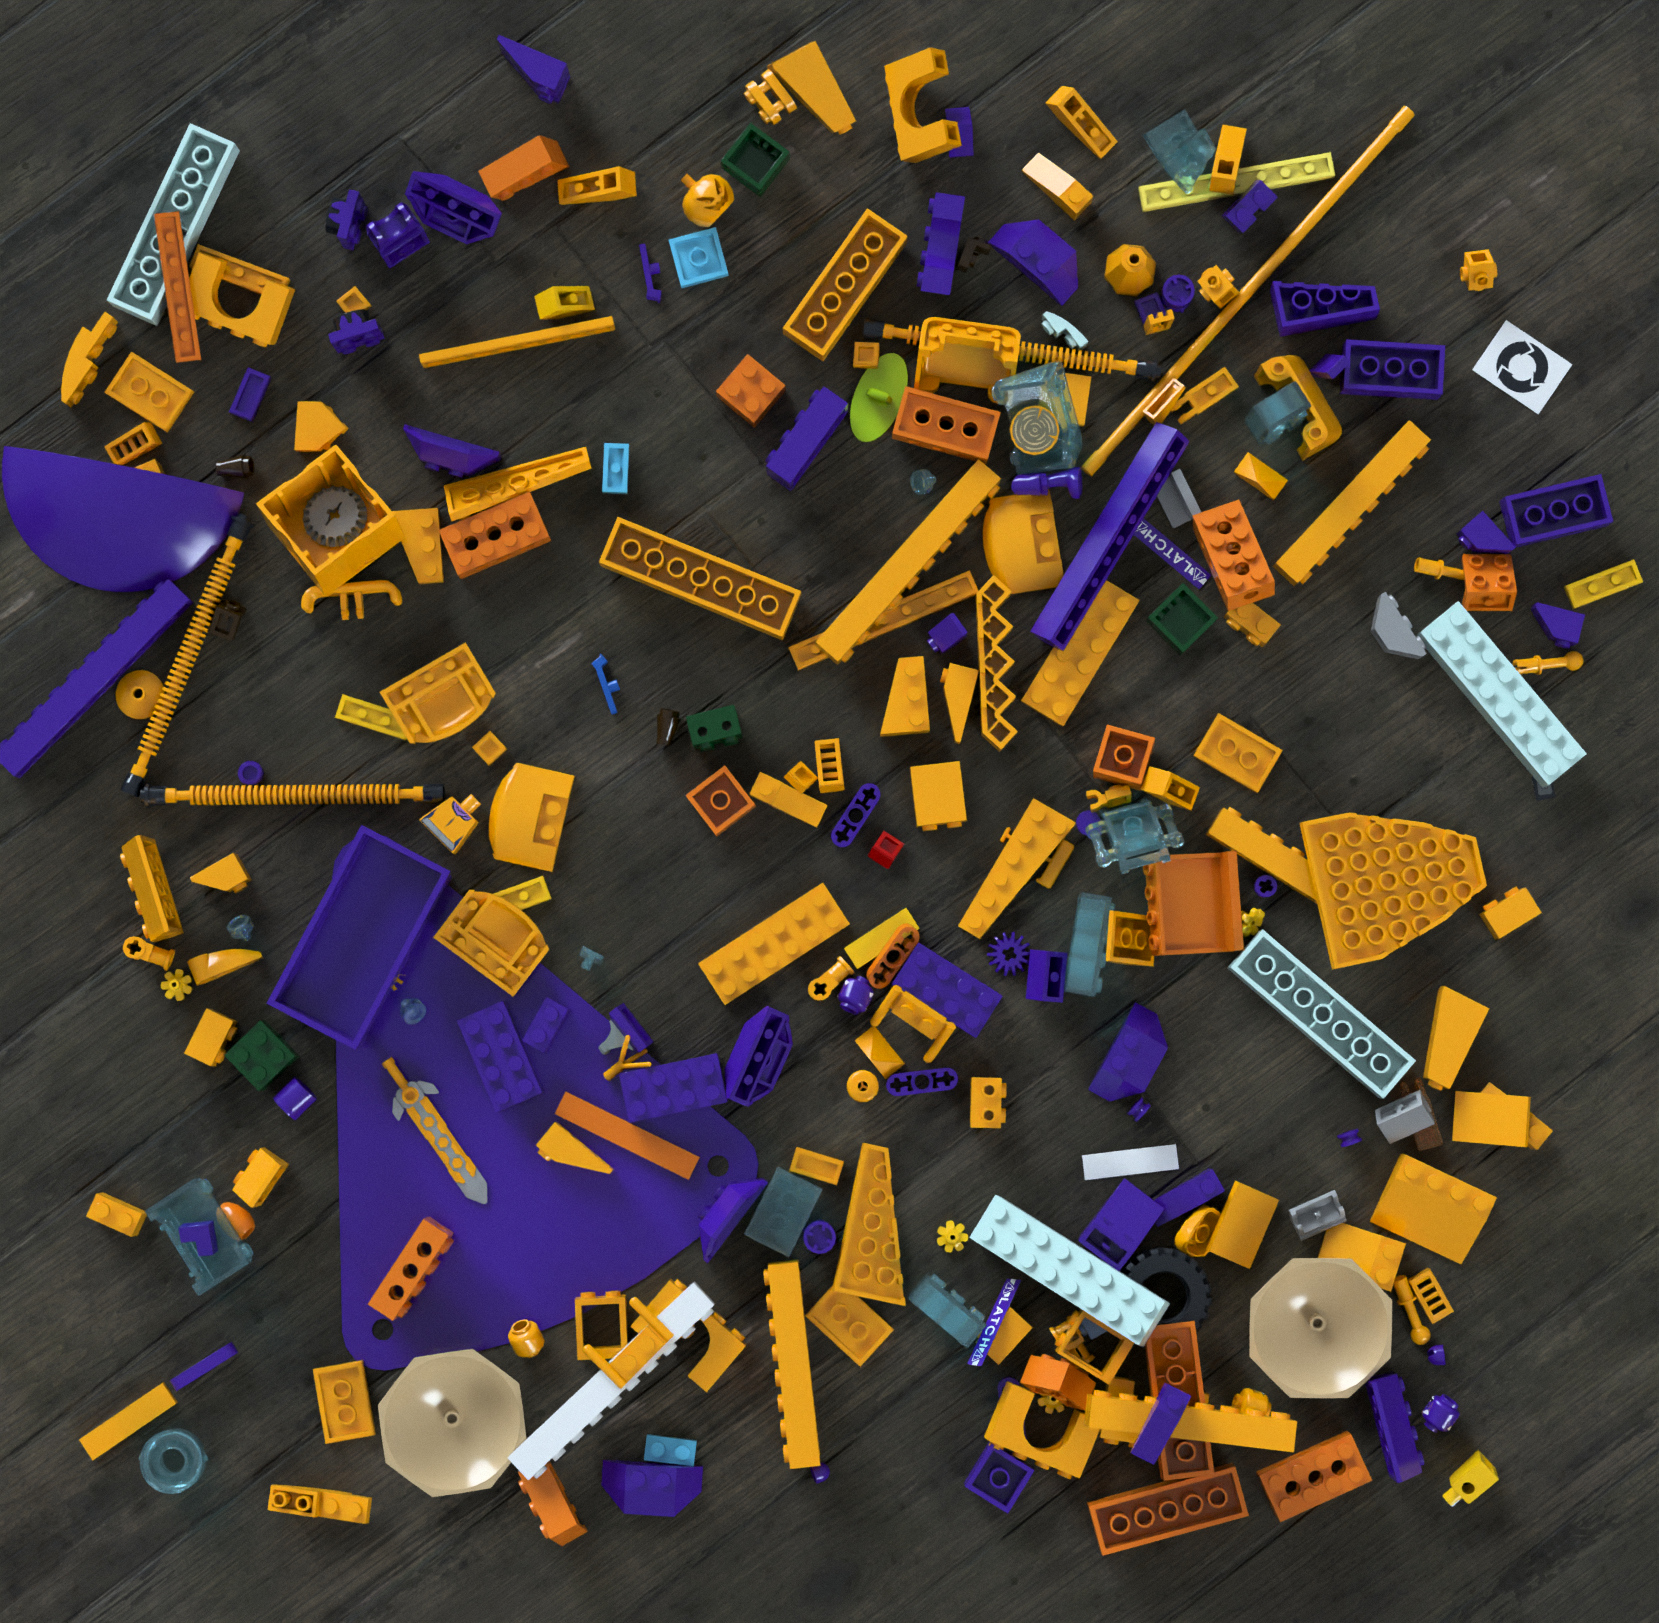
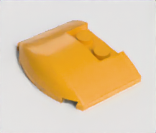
M1049 489L1047 496L1042 494L1040 496L1016 494L990 499V505L983 523V547L992 576L997 577L1012 591L1011 595L1057 588L1064 575Z
M466 642L380 692L410 744H416L415 742H435L462 731L483 714L496 694Z
M516 763L513 766L514 768L501 781L490 810L489 841L494 852L492 853L493 857L496 860L553 872L575 776Z
M469 889L433 938L514 997L549 951L548 944L546 945L537 925L517 906L497 895L487 892H474L475 890Z

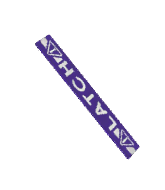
M1143 518L1134 535L1195 587L1200 589L1211 574Z
M1006 1279L967 1364L982 1366L1021 1280Z

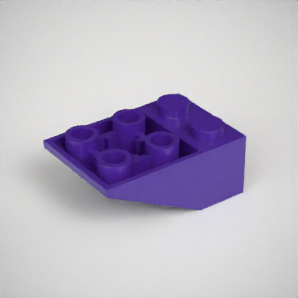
M1124 1178L1081 1233L1078 1241L1107 1264L1120 1271L1161 1215L1164 1208Z

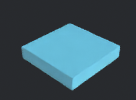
M716 227L669 239L681 288L729 276Z

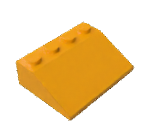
M137 835L122 846L123 853L120 854L124 868L128 867L130 877H128L129 887L132 892L135 891L138 899L135 901L136 910L139 915H143L145 924L142 925L144 935L146 939L150 938L151 942L156 943L184 934L156 841L146 836Z
M1400 1154L1370 1222L1462 1264L1487 1221L1497 1197L1406 1154Z

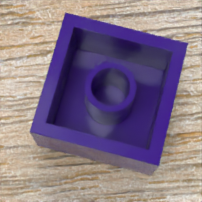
M989 1441L966 1478L964 1485L1008 1514L1033 1474L1034 1468L1005 1449H995V1445L990 1444Z

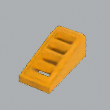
M143 422L104 447L113 464L124 465L162 444V441L152 423ZM134 437L138 438L141 447H138ZM126 441H128L133 452L130 453L125 444ZM117 446L120 447L125 457L121 458L116 449Z
M839 738L814 741L820 793L844 791ZM835 748V752L821 753L823 749ZM836 758L835 762L822 763V760ZM837 769V772L823 773V770ZM830 779H838V780H833V781H824V780H830Z
M1426 1268L1408 1279L1411 1290L1417 1296L1418 1302L1432 1324L1454 1312L1431 1269ZM1427 1279L1430 1281L1429 1284L1420 1289L1417 1286ZM1431 1288H1434L1435 1291L1433 1293L1429 1294L1426 1297H1423L1422 1293L1426 1292ZM1436 1296L1440 1298V1300L1430 1306L1426 1303ZM1443 1304L1445 1309L1433 1315L1431 1311Z

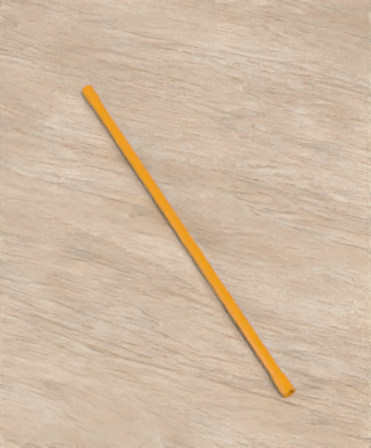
M1407 106L1401 108L1383 132L1239 291L1240 293L1229 302L1101 447L1094 451L1085 461L1081 469L1090 477L1094 475L1113 450L1145 416L1143 410L1173 378L1177 380L1394 136L1415 116L1410 108Z

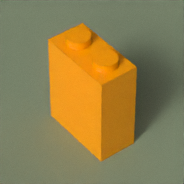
M960 761L910 767L917 828L922 827L923 831L937 830V825L947 824V828L962 827V822H966L967 818Z

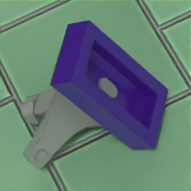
M623 1003L609 1013L611 1031L607 1039L599 1046V1050L603 1055L611 1052V1049L622 1047L626 1035L630 1036L628 1049L638 1052L649 1047L654 1041Z

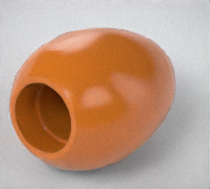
M225 1202L219 1206L217 1211L218 1219L229 1236L234 1239L243 1240L254 1231V1219L246 1209L231 1202Z

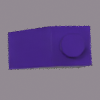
M1483 511L1457 533L1459 543L1466 550L1470 549L1472 552L1508 554L1516 548Z
M1538 602L1532 605L1531 611L1548 640L1555 642V646L1570 648V646L1578 644L1585 617L1584 614Z
M951 613L928 632L927 636L930 639L927 640V643L934 652L939 651L943 655L966 639L968 632L956 615Z

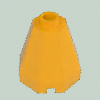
M1123 244L1107 256L1104 278L1111 284L1116 294L1138 296L1153 284L1156 261L1144 246Z

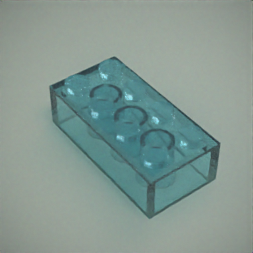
M1083 892L1078 895L1066 968L1064 993L1096 997V993L1101 992L1103 978L1099 977L1100 968H1105L1106 953L1103 952L1104 944H1107L1109 911L1115 910V904L1111 903L1112 897Z

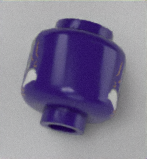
M856 976L855 979H846L837 996L838 1001L841 1003L840 1007L854 1015H857L858 1012L866 1011L874 996V991L869 986L870 982L861 976Z
M1445 1394L1441 1396L1434 1395L1422 1411V1416L1426 1420L1424 1425L1435 1433L1438 1430L1448 1432L1460 1416V1412L1457 1409L1459 1405Z

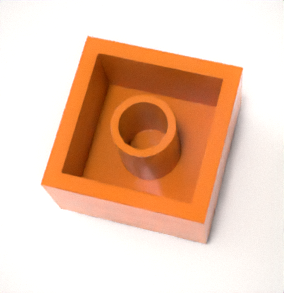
M747 354L716 390V395L755 428L785 393L786 386Z
M1107 725L1093 769V778L1122 786L1129 785L1130 788L1141 791L1140 789L1154 749L1155 738Z
M725 765L685 795L716 837L756 807Z

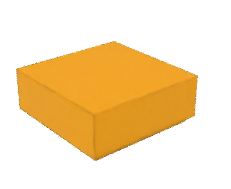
M356 286L336 301L345 313L361 309L368 310L371 307V304Z
M855 342L853 367L878 369L880 344L875 342Z
M491 731L472 747L489 766L507 750Z
M802 761L784 776L800 794L805 792L818 779Z

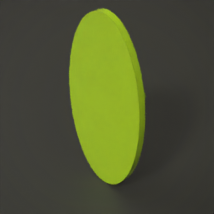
M888 353L879 357L878 369L868 368L857 385L851 404L850 424L854 436L862 442H871L878 439L890 428L897 417L904 389L908 384L907 367L902 357L898 354Z

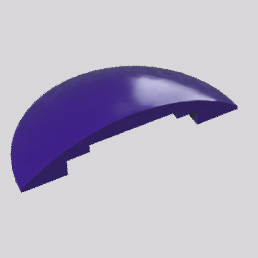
M4 446L2 482L4 496L14 525L23 540L54 571L69 580L98 590L112 592L154 589L161 581L166 582L169 579L174 582L191 573L203 564L226 539L232 523L231 516L237 517L245 494L189 479L86 458Z

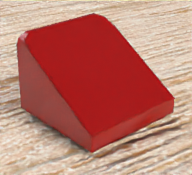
M883 831L869 852L868 857L889 869L904 843Z

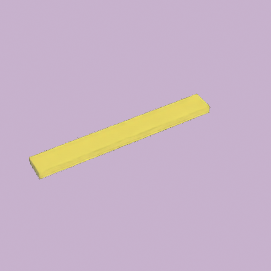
M1331 152L1239 168L1234 195L1209 191L1212 173L1139 186L1138 191L1142 212L1242 195L1255 180H1261L1269 189L1331 179L1335 177Z

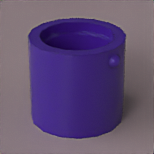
M1180 274L1168 278L1160 294L1164 308L1167 310L1172 309L1173 312L1183 313L1193 299L1195 292L1194 284L1188 277Z
M294 1076L273 1099L288 1116L297 1120L317 1100V1097L300 1079Z
M815 1220L808 1224L806 1228H803L804 1244L813 1253H826L837 1244L835 1229L827 1221Z

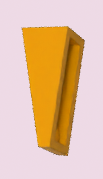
M1173 378L1143 410L1147 420L1153 425L1156 422L1162 424L1186 387Z

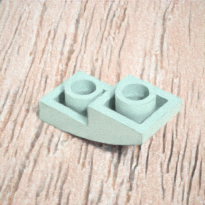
M1048 311L1043 314L1041 325L1048 335L1053 334L1055 338H1058L1064 333L1066 335L1064 337L1066 343L1071 349L1076 348L1077 351L1087 346V339L1069 322Z

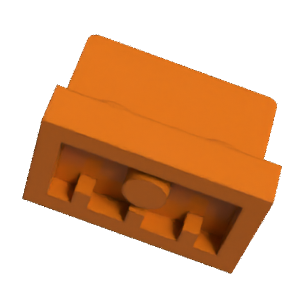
M1463 554L1462 565L1466 588L1462 606L1466 611H1512L1517 594L1512 556L1510 554Z

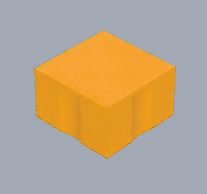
M334 445L307 465L298 476L284 482L256 503L268 527L326 597L405 538L394 513L379 495L362 480L355 466L337 445ZM332 485L352 489L360 495L367 509V521L361 534L352 542L338 547H328L315 542L306 532L302 519L304 515L303 509L306 508L307 500H310L314 493L320 492L322 488H331ZM337 510L335 513H329L331 520H333V518L338 519L340 517L338 514L339 510Z

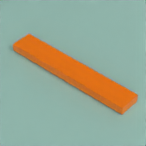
M179 211L154 214L175 360L176 363L201 360Z
M566 1091L555 1112L556 1115L688 1180L700 1158Z

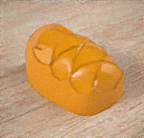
M1204 1204L1197 1208L1185 1220L1175 1236V1246L1177 1249L1189 1257H1205L1209 1252L1206 1250V1247L1221 1213L1215 1208Z

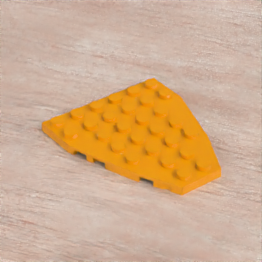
M1350 812L1299 823L1332 970L1385 958L1391 952L1403 947L1409 941L1447 920L1453 915V912L1462 905H1465L1471 900V897L1487 886L1476 837L1466 834L1461 835L1456 833V831L1444 830L1424 822L1379 818V816L1357 815V813Z

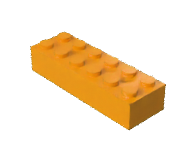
M867 208L783 327V334L821 361H824L907 244L908 236Z

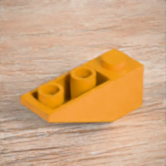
M1222 125L1209 191L1234 195L1247 131L1246 128Z

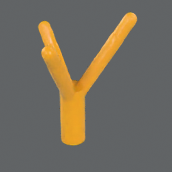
M626 1035L618 1062L605 1071L603 1076L606 1080L610 1081L624 1069L650 1067L652 1065L651 1062L632 1063L645 1055L648 1050L644 1049L624 1060L630 1041V1036Z

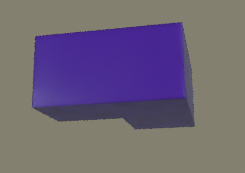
M213 1220L184 1223L178 1228L181 1243L196 1241L198 1257L214 1255L218 1251Z

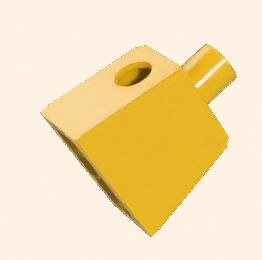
M1477 1450L1450 1476L1449 1480L1452 1487L1442 1496L1452 1507L1462 1498L1466 1503L1470 1504L1499 1480L1496 1468Z

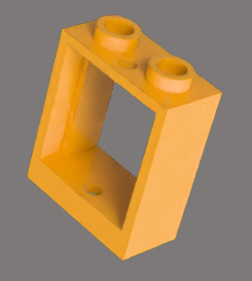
M606 1291V1296H596L595 1292L580 1293L581 1297L575 1298L577 1360H591L583 1352V1305L619 1304L621 1345L592 1346L604 1359L613 1358L628 1344L626 1295H621L620 1291Z
M1080 1309L1079 1312L1075 1310L1068 1320L1070 1324L1069 1329L1066 1333L1061 1332L1055 1342V1345L1058 1346L1056 1352L1109 1385L1134 1345V1342L1084 1310ZM1084 1318L1089 1319L1121 1339L1102 1371L1066 1350Z

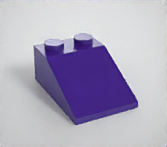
M498 35L497 41L502 55L532 90L539 95L538 98L546 103L551 104L553 101L559 104L570 80L567 63Z

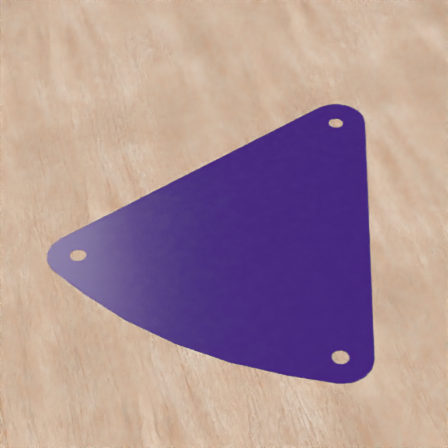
M353 840L345 845L337 856L332 879ZM449 885L441 894L410 953L411 957L406 966H403L398 978L403 981L402 985L397 981L394 983L397 989L395 991L391 989L368 1032L370 1034L365 1044L354 1050L336 1040L342 1334L345 1346L356 1361L363 1360L364 1366L370 1369L384 1371L407 1367L415 1357L474 1349L477 1352L510 1343L508 1334L512 1325L523 1319L537 1323L540 1331L576 1317L575 1298L581 1297L580 1293L595 1292L596 1296H606V1291L622 1292L645 1279L699 1238V1222L701 1219L698 1216L706 1205L711 1207L716 1201L713 1196L721 1185L726 1187L730 1182L757 1178L759 1163L755 1148L743 1133L711 1106L631 1122L699 1156L700 1158L689 1180L556 1115L555 1112L566 1091L629 1122L619 1074L610 1081L606 1080L603 1076L605 1071L618 1062L622 1047L611 1049V1052L606 1055L600 1052L599 1046L607 1039L611 1031L609 1020L540 962L514 997H512L433 938L463 899ZM546 997L569 1008L570 1011L546 1053L523 1042L545 1093L496 1113L457 1020L501 1001H506L519 1034L523 1039ZM627 1048L624 1060L635 1055L638 1051ZM648 1053L632 1062H651L652 1065L650 1067L661 1065ZM392 1057L408 1083L421 1080L434 1084L438 1089V1094H425V1096L429 1098L454 1138L487 1182L486 1204L466 1198L432 1145L425 1139L409 1116L405 1107L399 1121L392 1113L393 1098L396 1097V1093L400 1088L388 1070L383 1067V1062ZM649 1067L624 1069L620 1073L630 1072ZM554 1122H558L614 1170L607 1174L555 1162L553 1159L548 1162L537 1153L539 1148L536 1144ZM716 1155L726 1158L729 1164L727 1173L720 1177L710 1174L707 1167L710 1158ZM430 1216L454 1232L451 1237L454 1242L447 1253L439 1255L438 1260L441 1262L434 1273L430 1274V1276L426 1275L424 1278L427 1284L421 1293L411 1298L410 1302L413 1305L406 1316L392 1321L369 1306L368 1303L422 1220ZM424 1242V1252L431 1254L432 1248L430 1244ZM410 1264V1273L417 1275V1267L414 1264ZM396 1285V1293L399 1296L403 1297V1288L399 1285ZM583 1305V1313L597 1305ZM379 1319H387L393 1325V1334L387 1340H379L373 1335L372 1327Z

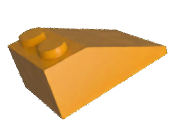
M1109 911L1106 961L1124 965L1154 966V956H1152L1148 945L1150 926L1147 923V915Z
M1341 1223L1326 1230L1317 1258L1352 1259L1381 1289L1391 1292L1406 1243Z

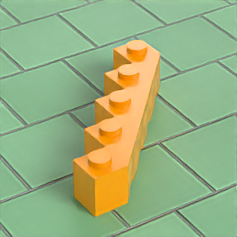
M993 575L976 594L981 736L1000 752L1018 731L1001 716L1005 709L1015 700L1016 696L999 681L1015 662L998 646L1011 632L1013 626L996 611L1009 598L1012 591Z

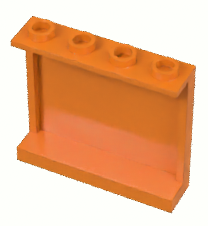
M1237 851L1144 856L1143 872L1146 875L1147 885L1145 887V898L1148 900L1146 918L1150 926L1148 945L1152 956L1244 950Z

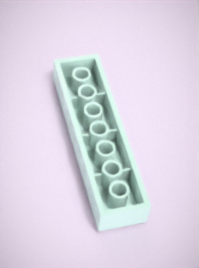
M191 123L189 124L107 298V301L113 307L158 326L167 307L154 214L179 211L186 261L188 262L240 151L234 142Z
M1459 601L1416 635V637L1419 636L1423 640L1428 652L1542 788L1550 785L1587 754Z
M1264 930L1257 932L1245 946L1244 950L1239 953L1227 968L1378 1098L1384 1099L1416 1061Z
M998 1195L994 1196L969 1237L1139 1346H1145L1170 1305L1163 1298Z

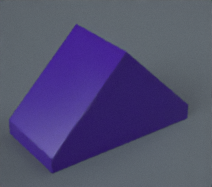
M970 108L945 109L946 120L958 122L962 145L949 150V158L973 156V128Z

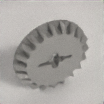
M332 485L331 488H322L320 492L314 493L313 497L307 500L306 508L303 509L304 515L302 519L306 532L315 542L328 547L343 546L352 542L361 534L367 521V509L360 495L344 486L335 487ZM337 510H339L338 514L340 517L338 519L333 518V520H331L329 513H335Z

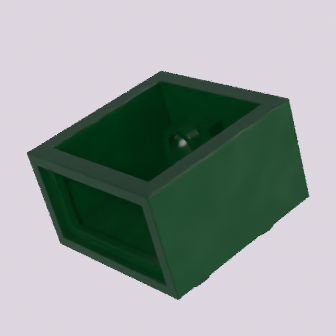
M750 122L721 160V168L761 198L790 160V152Z
M1182 583L1146 619V622L1181 656L1218 617Z
M735 705L686 716L693 747L695 750L699 749L700 752L714 750V745L721 743L725 747L739 743L738 739L743 738ZM730 722L732 727L726 731L722 728V724ZM700 728L707 729V734L705 736L698 735V730Z
M260 1020L224 1055L258 1091H264L299 1057L265 1020Z

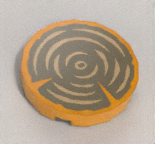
M1028 406L1018 411L1013 417L1009 429L1010 436L1016 448L1022 452L1031 455L1044 454L1057 442L1059 424L1054 414L1045 407Z

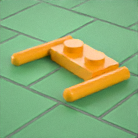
M898 985L892 987L870 1020V1024L877 1027L889 1009H892L891 1012L931 1040L934 1038L935 1041L923 1057L926 1063H931L956 1029L954 1023L947 1022V1018L909 992H903L902 988Z
M637 1297L631 1298L629 1304L649 1325L610 1364L590 1344L583 1347V1352L619 1389L674 1336Z

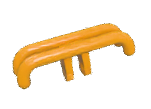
M387 580L344 583L327 596H340L343 620H349V595L355 596L358 619L364 618L363 594L387 592L390 595V601L394 605L399 606L402 604L401 592L393 583ZM317 585L307 589L302 596L301 608L306 613L314 611V602L318 598L326 597Z

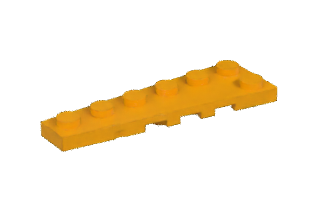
M587 448L575 449L444 485L451 522L458 519L464 520L471 514L591 469Z
M1033 798L958 927L981 939L1023 886L1027 884L1054 849L1058 847L1074 828L1076 822Z

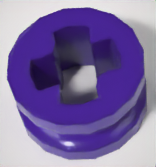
M1263 875L1254 882V891L1262 898L1272 896L1277 890V882L1272 876ZM1260 881H1270L1271 891L1267 890L1262 893L1260 891L1262 887L1259 886Z
M1142 1097L1127 1112L1129 1116H1134L1136 1122L1151 1106L1149 1103L1145 1104Z
M1358 1128L1337 1135V1138L1342 1141L1340 1144L1341 1148L1362 1141V1138L1357 1135L1359 1132Z

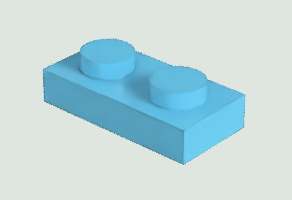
M604 443L603 493L627 494L629 444Z
M647 1434L644 1460L694 1466L697 1440Z

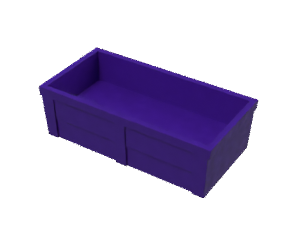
M361 825L266 1004L357 1050L358 1047L365 1044L370 1034L368 1033L403 966H406L411 957L410 953L441 894L452 880L451 872Z

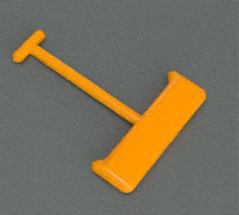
M1010 827L1006 828L1000 842H1004L1006 838L1010 839ZM1065 839L1060 843L1052 859L1047 858L1046 861L1049 864L1042 876L1036 879L1037 883L1048 889L1052 888L1074 850L1072 843Z

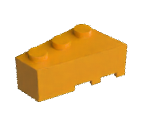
M923 656L898 659L880 737L929 733L930 726Z

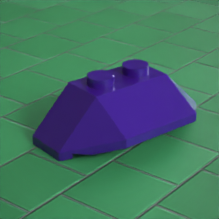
M413 171L405 195L410 200L423 224L465 244L495 235L502 213L489 196L446 175Z
M1039 219L1004 224L988 242L992 248L1059 305L1063 306L1078 289L1076 250Z
M404 425L403 429L419 459L425 464L426 469L439 472V469L449 471L448 475L462 479L463 475L471 477L501 459L499 451Z
M1136 1002L1134 1003L1088 1088L1089 1091L1109 1102L1145 1092L1168 1049L1156 1013Z
M766 1006L744 1024L724 1069L726 1098L749 1107L753 1102L761 1099L773 1090L793 1045L789 1015Z
M758 1178L730 1182L726 1187L721 1185L713 1196L716 1199L711 1207L706 1205L698 1216L701 1219L699 1230L703 1259L706 1263H709L766 1187L768 1180Z
M603 1460L601 1486L624 1514L675 1517L701 1493L703 1466Z

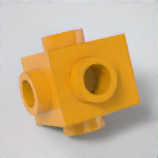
M1489 249L1464 252V266L1460 267V278L1462 282L1465 281L1468 290L1481 291L1486 288H1493V280L1497 277V265L1494 263Z
M1217 265L1205 270L1197 281L1202 287L1199 292L1208 302L1212 299L1220 309L1240 293L1232 284L1235 279L1226 268L1222 271Z

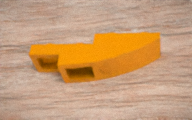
M106 312L103 313L92 331L82 327L69 351L62 377L61 401L70 408L80 402L84 395V392H82L84 388L95 380L98 374V367L91 361L101 354L103 350L102 345L117 330L116 324L118 321Z
M272 1484L268 1510L367 1524L370 1518L372 1498L335 1490Z

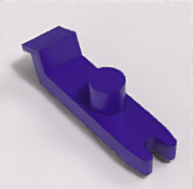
M639 244L647 285L646 297L648 300L658 301L660 304L662 292L653 288L651 275L661 273L659 262L649 264L646 245Z

